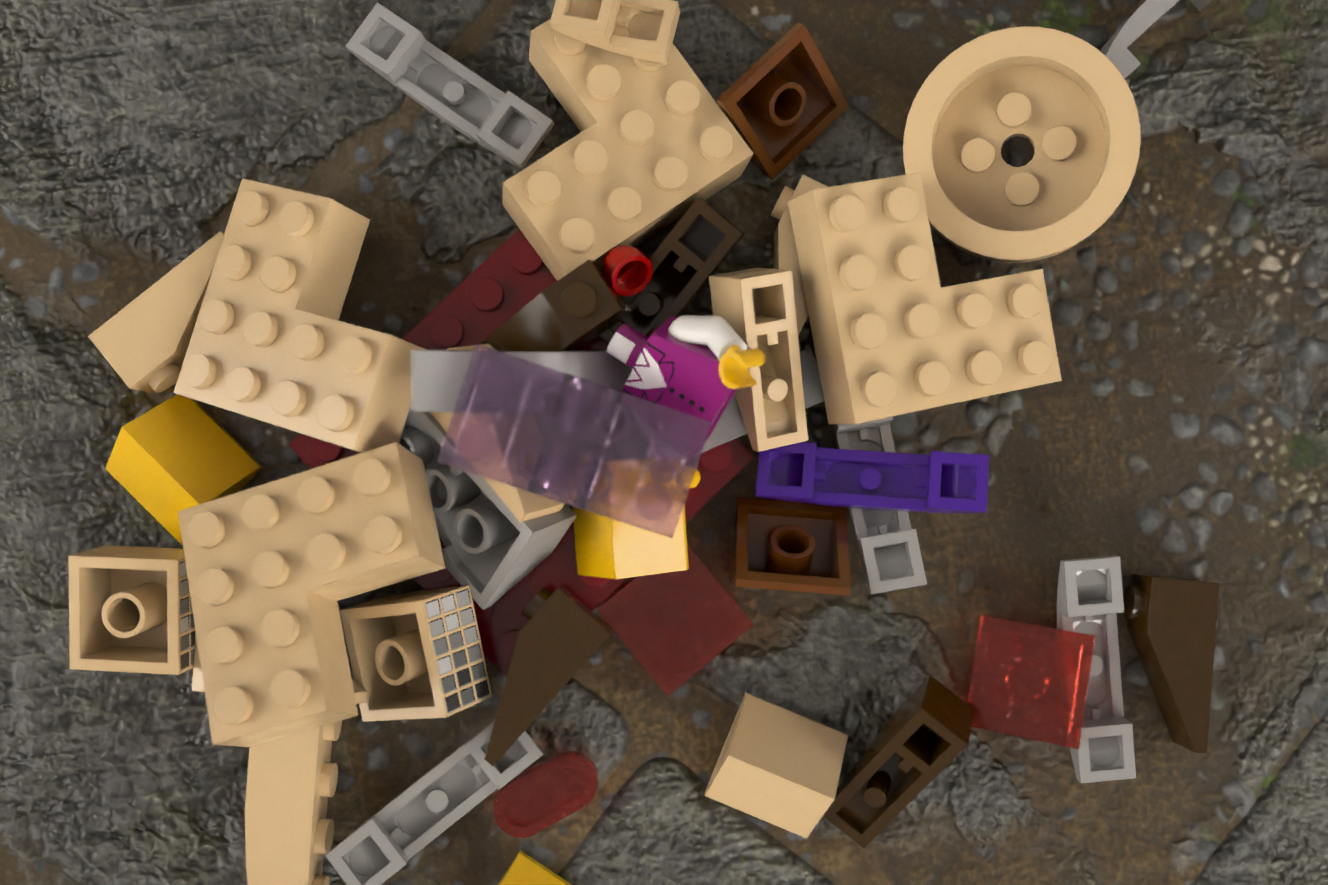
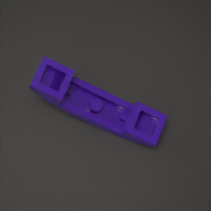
M799 442L759 452L756 496L808 504L872 510L927 513H986L989 455L931 451L930 455L821 448L817 447L816 443Z

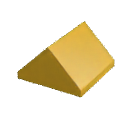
M177 394L121 427L105 469L183 545L178 511L239 492L263 467L196 400Z
M654 457L570 463L573 511L577 514L574 519L577 575L621 579L689 569L684 501H663L657 496L654 480L659 468Z

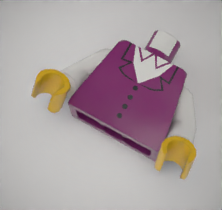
M683 315L680 317H670L649 338L624 323L617 330L607 347L606 352L633 369L620 393L622 403L631 410L633 417L649 443L659 468L655 475L654 488L657 496L663 501H684L685 493L682 488H695L698 485L700 473L693 466H682L685 458L691 460L710 438L737 389L756 386L757 381L750 375L748 370L750 367L762 366L765 361L763 351L758 348L752 349L747 347L746 343L728 322L720 316Z

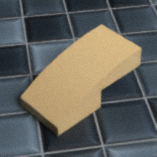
M556 0L550 26L553 30L586 44L621 55L667 65L680 10L678 1Z

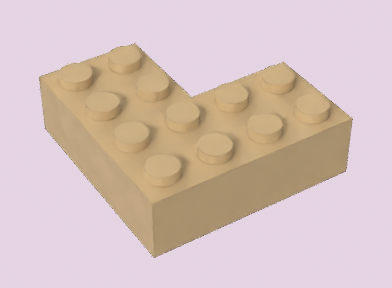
M551 19L531 30L529 61L581 133L503 182L502 205L557 281L589 259L602 266L607 253L619 245L638 246L683 216L698 197L706 200L741 177L753 156L751 149L673 43L666 65L621 55L573 39L553 30L550 26Z
M920 172L813 189L788 201L828 424H858L1062 381L1043 269L941 288Z
M242 178L173 393L359 452L370 451L395 442L399 444L411 406V350L426 349L386 333L338 321L370 219L331 198Z
M395 442L178 511L212 745L252 747L358 716L338 601L445 569L423 459Z

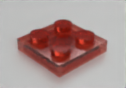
M688 544V570L637 576L597 609L667 696L672 694L754 625Z
M980 615L967 702L968 705L975 709L972 727L1079 749L1081 746L1096 635Z

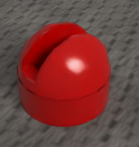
M619 245L610 250L605 256L602 271L616 293L622 296H632L641 292L648 285L653 274V267L650 260L639 249L630 245Z

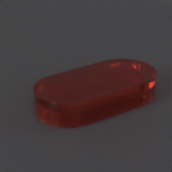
M567 751L558 754L508 782L499 792L494 804V817L498 826L510 836L526 838L537 834L585 807L592 801L597 792L599 774L596 765L583 753Z

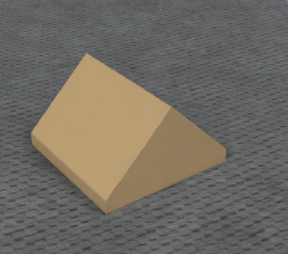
M745 692L704 796L807 838L835 800L848 735Z

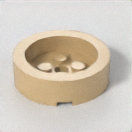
M1023 26L993 31L969 41L948 55L931 72L919 89L909 111L904 130L903 162L905 173H921L929 224L940 236L956 248L985 260L1002 263L1030 262L1058 255L1086 239L1103 225L1122 202L1131 185L1139 160L1141 130L1138 110L1133 94L1120 71L1103 53L1086 41L1069 33L1044 27ZM1016 136L1028 138L1034 148L1032 160L1021 167H1013L1007 164L1001 155L1003 143Z

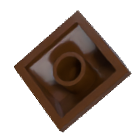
M799 22L717 99V104L753 152L750 160L771 180L849 107L806 26Z
M737 497L731 583L736 587L850 596L852 586L846 507Z

